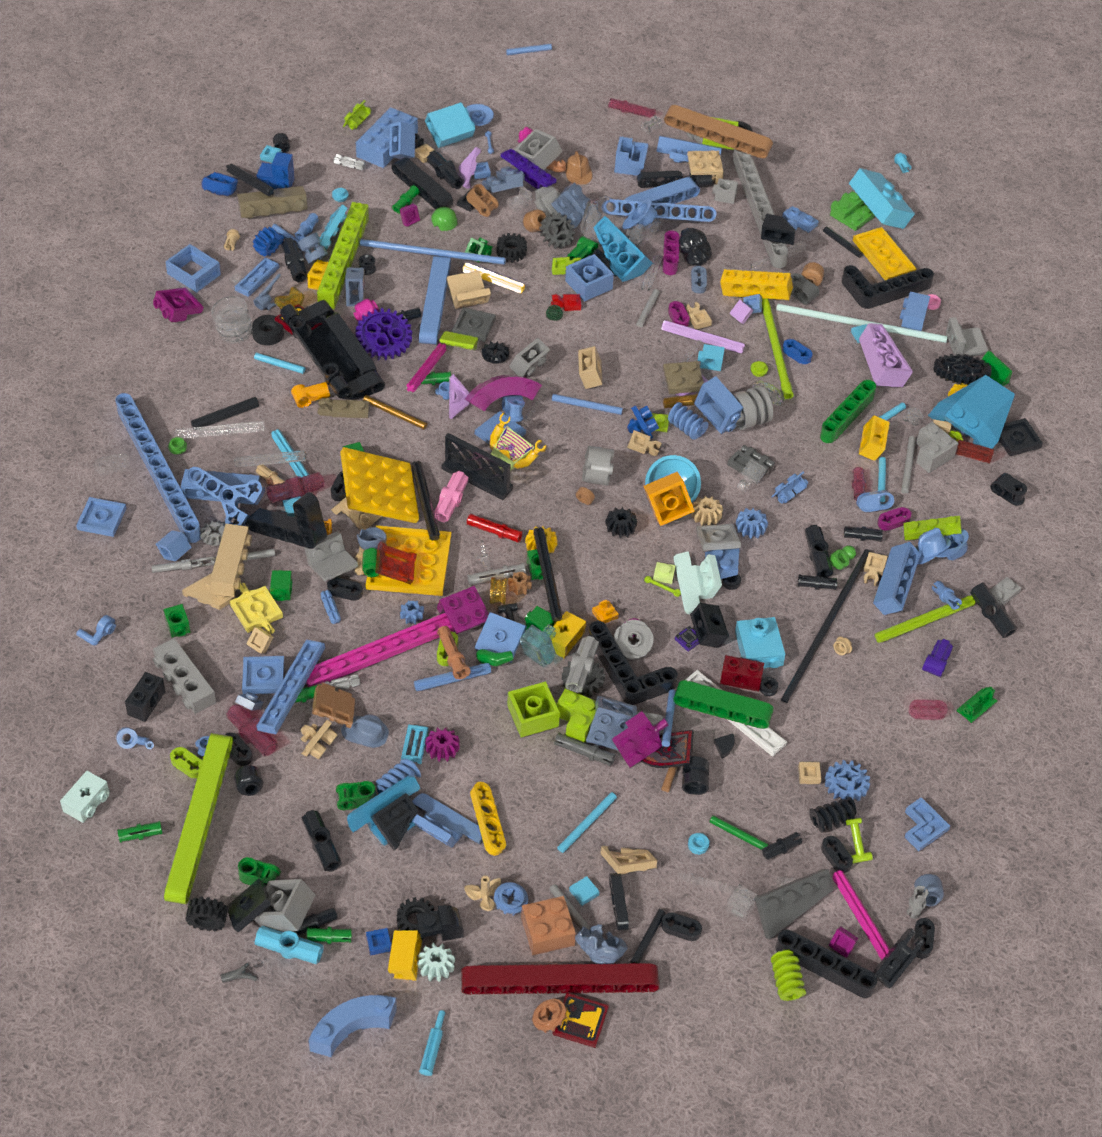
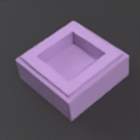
M739 300L730 314L740 323L744 324L754 310L742 300Z

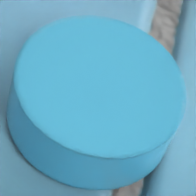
M695 833L689 837L688 848L694 854H704L709 848V839L702 833Z

